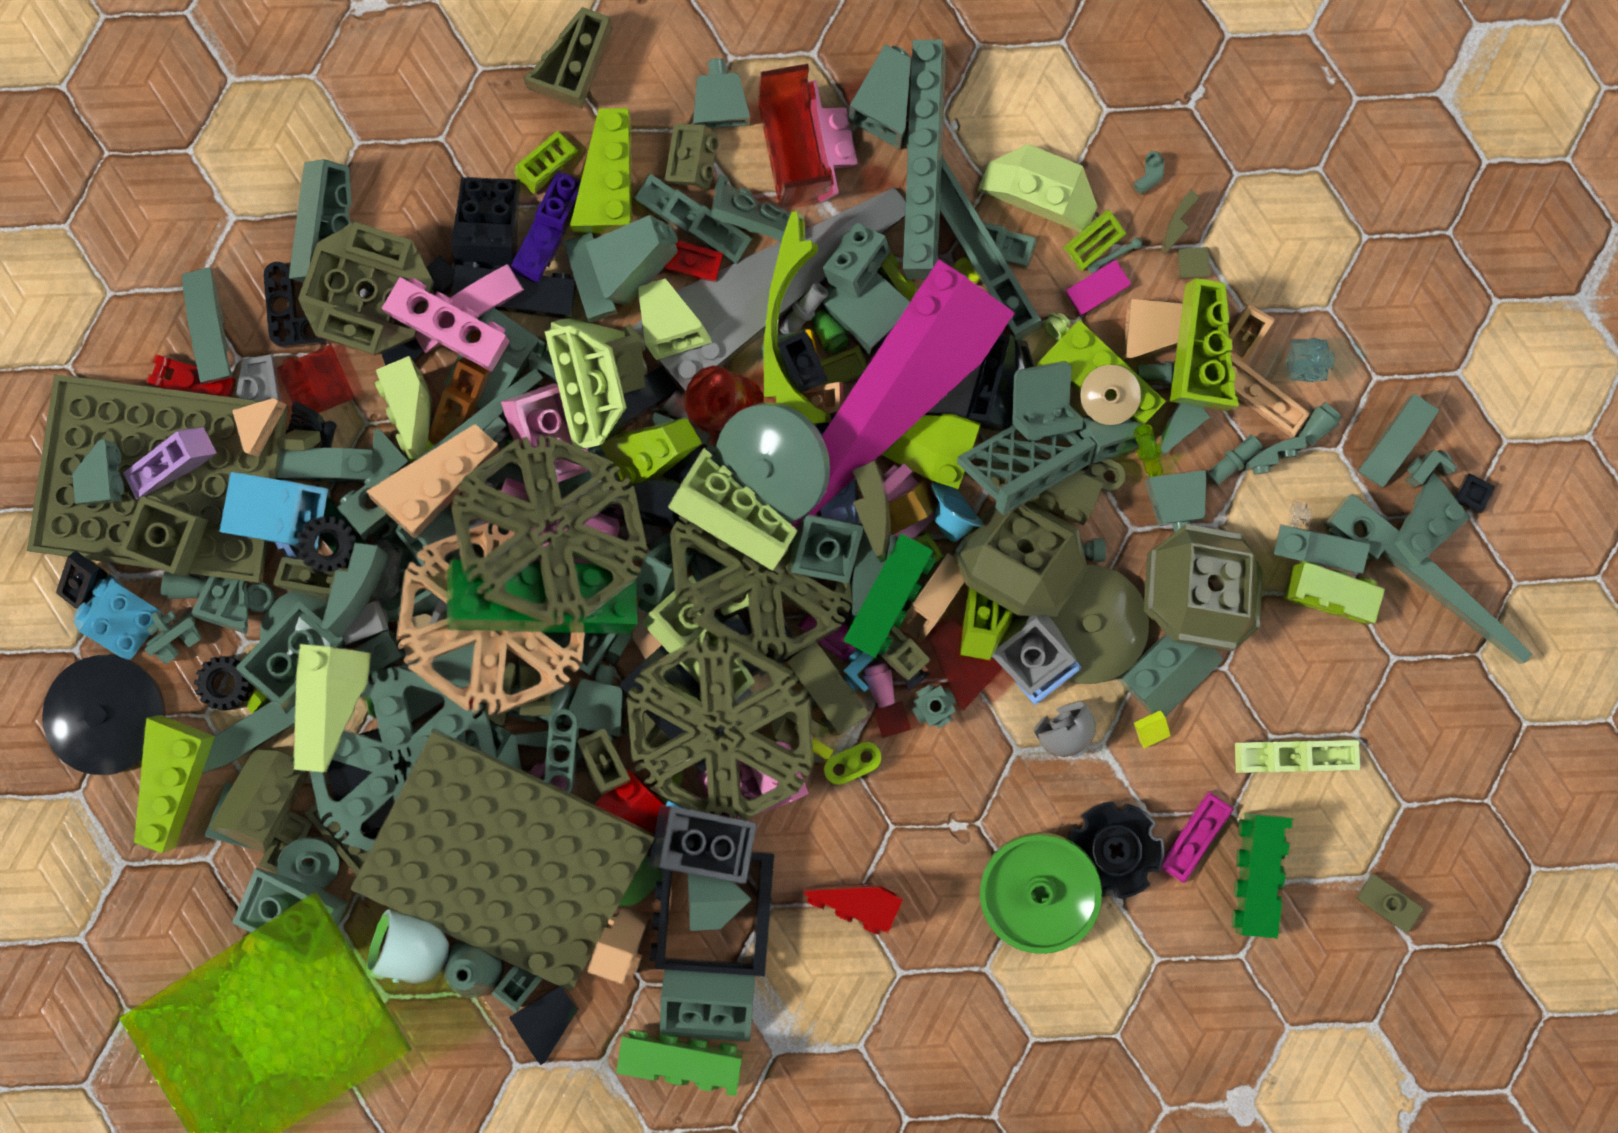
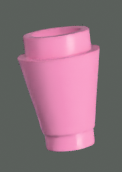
M886 661L864 667L865 674L863 678L875 702H877L878 708L894 704L892 668L888 667Z

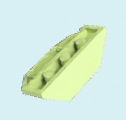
M1030 144L989 162L977 190L1078 232H1081L1091 223L1097 209V204L1083 166Z
M574 325L546 331V339L572 445L580 449L602 445L626 409L612 347Z

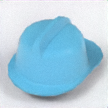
M935 481L931 483L932 490L939 500L934 512V521L949 540L957 542L961 537L967 535L974 526L981 527L984 525L966 499L955 488Z

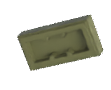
M1372 873L1355 897V899L1407 934L1424 910L1420 905Z

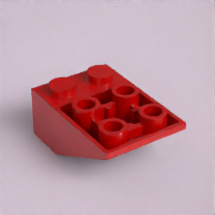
M875 883L810 886L804 889V895L808 897L807 903L822 910L827 905L835 909V916L851 923L853 918L862 921L863 928L876 935H880L881 931L889 933L903 901L901 895Z

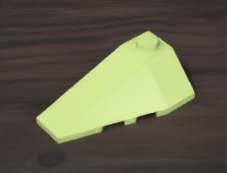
M300 644L296 674L294 769L326 773L341 741L342 732L348 720L352 718L355 711L353 709L360 694H363L367 686L371 653Z

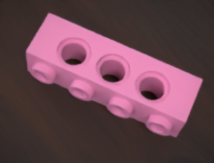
M399 277L382 307L386 314L492 372L510 342L504 334L506 330L492 321H489L488 325L479 321V315L467 307L463 306L462 310H459L452 306L453 300L442 293L437 292L435 296L425 291L426 285L412 277L409 281ZM421 301L428 302L426 312L422 314L414 312L417 303ZM454 316L455 322L452 327L448 329L441 328V320L444 317ZM471 331H481V338L478 342H467V335Z

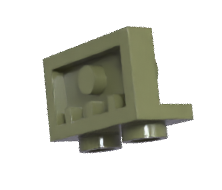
M674 124L664 181L675 185H695L702 190H709L710 181L714 175L715 152H717L719 147L718 133L706 125Z

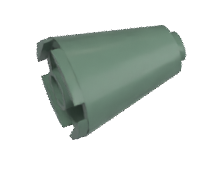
M459 940L448 950V959L443 967V975L446 983L455 993L467 998H478L490 993L498 985L503 975L502 959Z

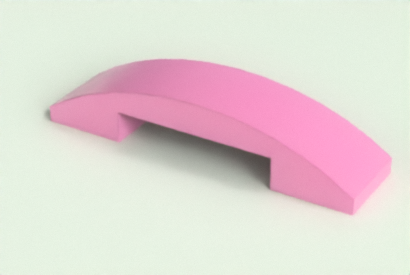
M507 264L450 297L453 300L451 305L459 310H462L463 306L476 312L480 317L495 306H501L524 291V289ZM444 317L441 320V328L448 329L452 327L455 317ZM417 331L415 338L425 353L440 345V343Z

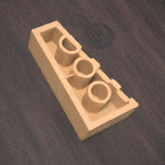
M474 424L367 490V493L371 500L416 539L454 500L455 496L461 492L459 486L464 476L499 452L498 444Z

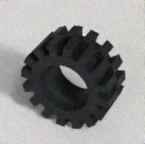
M319 517L309 520L308 524H304L301 527L303 530L296 537L299 538V543H296V548H299L300 551L298 553L299 558L304 560L303 563L306 566H310L316 571H336L338 568L345 567L347 565L346 562L351 560V553L354 548L353 540H356L355 535L350 533L352 530L350 526H346L344 521L335 519V517ZM324 532L332 534L337 541L336 550L329 556L320 555L315 548L316 538Z
M220 656L210 658L211 661L204 662L202 664L203 668L196 673V675H199L198 680L194 679V685L198 687L195 692L196 695L201 696L199 700L202 703L207 704V707L211 709L234 710L233 708H239L243 705L244 701L249 700L248 694L253 692L254 687H251V683L236 669L241 660ZM221 672H229L235 679V687L227 695H221L214 689V679Z

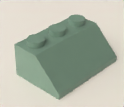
M1164 633L1118 681L1150 714L1161 710L1166 717L1223 659L1216 649L1177 643Z
M664 970L661 991L660 1034L750 1042L755 976Z

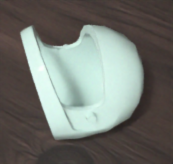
M387 909L379 920L372 939L367 960L368 975L376 979L392 978L393 983H399V980L412 984L431 981L442 971L448 959L449 944L446 934L427 921L404 915L393 909ZM387 928H388V933H387L386 941H385V944H384V948H383V951H382V953H381V956H380V958H379V960H378V954H379L380 945H381L383 936H384V934H385V932H386V930H387Z

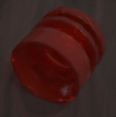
M713 365L702 368L692 377L687 385L684 396L685 411L689 419L697 426L720 434L726 423L735 414L750 406L764 403V395L760 386L752 379L736 374L726 368Z

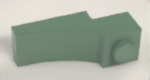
M1280 524L1273 553L1274 555L1363 573L1370 544Z

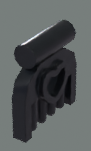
M295 401L291 407L294 414H291L292 419L289 420L291 424L288 425L286 434L293 430L320 431V448H331L337 427L336 423L333 421L325 422L322 415Z

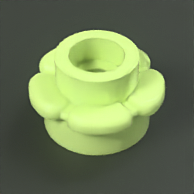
M1049 313L1048 319L1043 323L1047 334L1055 340H1060L1070 330L1069 327L1071 325L1069 319L1062 313Z

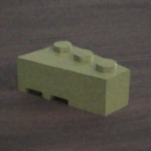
M582 7L559 34V38L553 46L541 56L539 63L523 78L527 89L582 109L613 29L610 17Z
M817 642L809 645L787 661L790 667L788 669L793 671L789 677L797 676L799 678L795 685L801 682L807 690L804 698L810 697L812 709L819 707L825 715L820 720L829 728L830 734L836 731L838 735H841L869 715L867 709L862 706L853 690L847 685Z

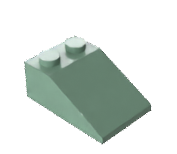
M495 308L486 312L480 321L487 325L489 321H492L506 330L504 334L510 342L490 374L477 404V407L480 409L520 379L529 366V356L532 352L537 353L539 348V338ZM459 354L443 382L445 385H450L457 362L463 358L462 355Z
M300 601L288 611L236 666L238 672L286 714L296 705V674L300 644L339 648L344 642L343 637H332L322 630L323 620Z
M255 868L232 924L311 964L325 957L348 902L314 886Z

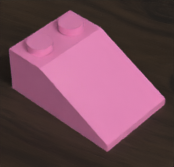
M558 383L501 401L509 430L514 440L519 438L520 448L524 437H528L530 446L538 447L537 439L540 435L544 436L545 441L547 436H551L572 445ZM561 458L554 460L558 482L589 471L582 466Z

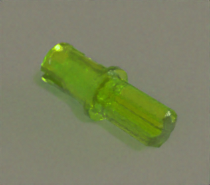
M1148 424L1139 425L1133 432L1139 448L1137 455L1143 461L1146 474L1149 477L1162 475L1163 466L1159 456L1161 448L1155 441L1153 428Z

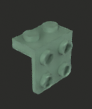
M1067 361L1021 369L1014 374L1013 425L1028 440H1040L1045 436L1064 435L1074 430L1083 429V418L1070 406L1071 365Z

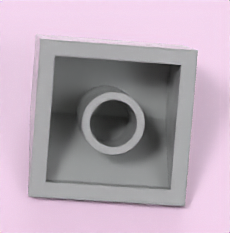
M1046 614L1020 616L1010 625L992 656L1029 696L1076 661V657L1057 625Z

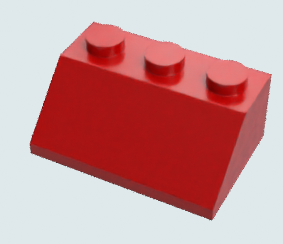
M628 770L627 774L630 782L606 792L594 805L655 834L659 808L666 804L653 790L649 789V786L643 782L644 780Z

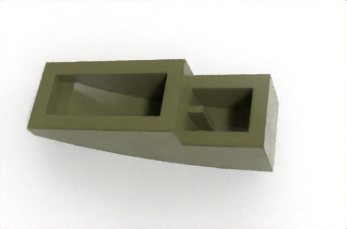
M872 461L853 470V474L864 497L853 502L874 553L882 563L887 560L890 544V506L880 469L876 462Z

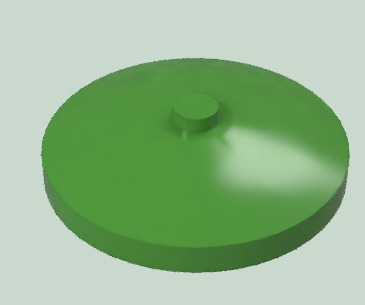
M1035 832L1020 835L1009 840L991 856L982 874L980 902L986 921L997 936L1021 951L1048 954L1073 946L1091 930L1101 907V882L1091 858L1077 844L1056 834Z

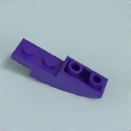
M557 171L535 213L534 223L511 265L513 273L539 283L546 267H550L573 216L581 179Z

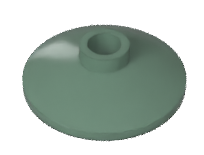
M310 837L298 839L286 846L281 852L277 863L278 875L323 889L336 877L339 870V858L333 846L322 839ZM306 858H312V859H313V860L310 861V862H303V861H302V860H304V859H306Z

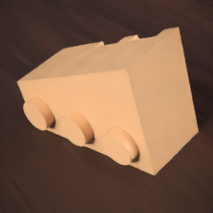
M618 906L612 918L608 921V928L605 927L597 943L587 972L623 984L627 977L632 979L635 972H637L642 958V954L637 952L650 917Z

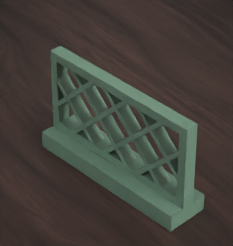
M1013 425L960 455L957 459V464L997 501L995 508L1002 515H1005L1089 465L1096 443L1089 437L1082 440L1073 431L1064 435L1045 436L1052 438L1051 445L1035 443V440H1031V442L1014 440L1015 435L1022 433ZM1056 439L1067 440L1072 446L1069 448L1056 446ZM996 446L1008 447L1009 455L992 453V448ZM1013 448L1029 450L1030 458L1013 456ZM1035 451L1050 453L1051 458L1048 460L1034 459ZM973 459L987 460V468L974 466L970 461ZM991 461L1008 463V471L992 469ZM1013 464L1029 466V471L1026 473L1013 472L1012 466ZM990 477L1007 479V484L998 488L990 481Z

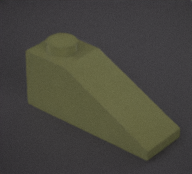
M287 557L281 558L274 586L328 602L336 571H316L310 566H306L303 563L304 560ZM338 568V571L348 572V568ZM373 595L371 596L367 604L371 603Z

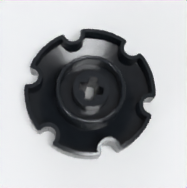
M1111 801L1096 804L1085 810L1080 815L1083 820L1082 827L1078 829L1071 827L1067 839L1081 847L1091 858L1099 874L1102 897H1105L1109 890H1114L1115 896L1119 899L1134 896L1145 890L1150 885L1147 875L1152 871L1159 873L1164 859L1163 839L1152 835V829L1156 826L1154 820L1142 809L1125 803L1121 810H1117L1114 802ZM1120 843L1118 847L1121 851L1120 855L1113 854L1110 857L1112 852L1109 849L1110 844L1117 845Z

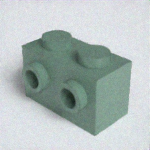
M856 222L852 229L843 235L841 244L836 251L830 254L825 261L823 269L829 284L858 298L891 252L886 236Z

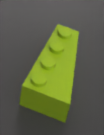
M1080 320L1070 328L1036 365L1041 366L1067 361L1071 365L1070 387L1080 393L1084 380L1096 368L1104 365H1118L1126 368L1136 377L1141 389L1139 407L1129 419L1141 424H1145L1166 402ZM1108 389L1105 392V398L1108 401L1116 399L1117 393L1115 390Z
M162 715L146 718L134 843L159 853L176 848L215 736Z

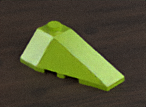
M942 413L941 416L924 415L881 455L900 465L905 464L910 470L929 480L959 489L965 470L957 464V459L960 455L973 449L981 423L955 414Z

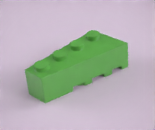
M630 1029L629 1033L622 1035L617 1074L653 1081L659 1080V1076L665 1077V1082L679 1086L688 1085L689 1081L695 1082V1086L699 1087L700 1090L713 1091L723 1087L726 1088L727 1095H737L743 1050L737 1049L738 1045L720 1042L719 1047L707 1045V1040L690 1038L689 1042L677 1041L678 1036L661 1033L659 1038L647 1036V1031Z

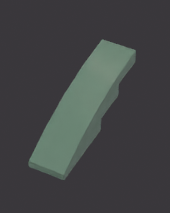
M648 174L633 198L634 201L709 249L722 252L723 257L737 264L752 240L751 237L732 224L723 223L718 219L712 218V211L706 206H700L679 190H673L652 174Z
M208 267L182 274L184 300L200 383L204 385L232 378L226 352L229 349L223 328L225 322L212 268Z

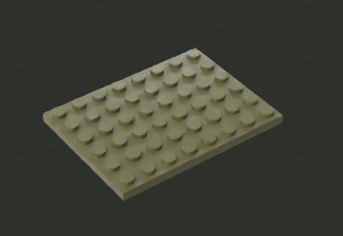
M54 374L27 551L65 557L77 551L90 560L159 569L119 553L139 499L135 498L123 473L175 432L204 427L217 454L198 468L144 497L158 500L209 520L188 573L262 583L268 541L219 531L230 472L278 480L277 472L281 451L278 445V438L285 435L289 406L287 405L259 457H255L243 450L232 410L261 401ZM105 439L115 442L121 452V463L118 464L119 476L124 483V492L121 494L122 502L93 506L75 504L72 473L99 440Z
M433 728L350 890L404 915L427 921L443 933L558 986L562 985L565 989L572 992L605 927H607L609 919L612 918L655 836L654 833Z

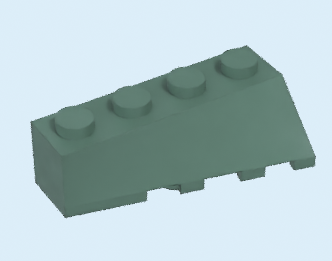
M326 159L304 162L289 279L304 282L317 243L352 223L349 217V207L352 206L348 166Z

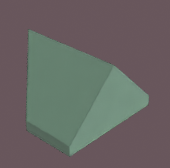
M688 874L690 931L721 929L752 899L732 881Z

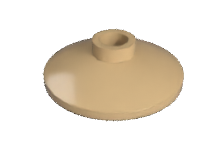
M1104 365L1093 370L1084 380L1080 394L1081 403L1085 412L1093 420L1106 425L1119 424L1132 417L1139 407L1141 400L1140 385L1136 377L1126 368L1118 365ZM1108 389L1116 391L1117 397L1115 400L1108 401L1105 398V392Z

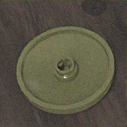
M1087 565L1088 570L1084 579L1057 617L1049 618L1057 625L1076 657V661L1082 667L1068 680L1080 684H1097L1121 676L1137 662L1148 639L1149 616L1144 612V599L1130 580L1113 569L1099 565Z

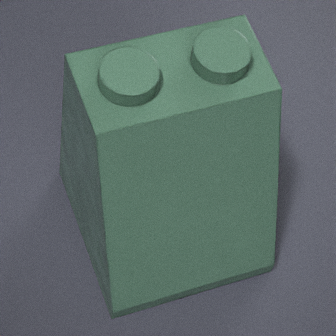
M885 44L850 104L849 122L900 150L903 144L906 124L911 58L908 57V53L902 48L895 45L890 47Z
M650 215L585 243L604 298L623 306L629 305L639 295L638 287L649 284L678 253L675 245L678 242V238L673 227Z
M876 272L858 298L831 285L827 289V298L821 302V308L825 309L849 333L848 336L870 358L881 347L910 301Z

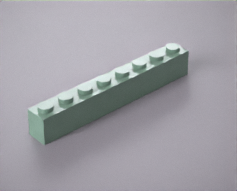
M942 39L913 40L903 254V270L907 279H926L938 261L946 51Z

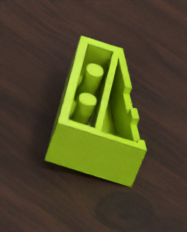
M686 417L651 427L622 432L605 439L600 446L607 458L614 462L612 466H619L620 470L617 474L620 480L624 481L626 478H629L628 486L657 480L701 445L702 442Z

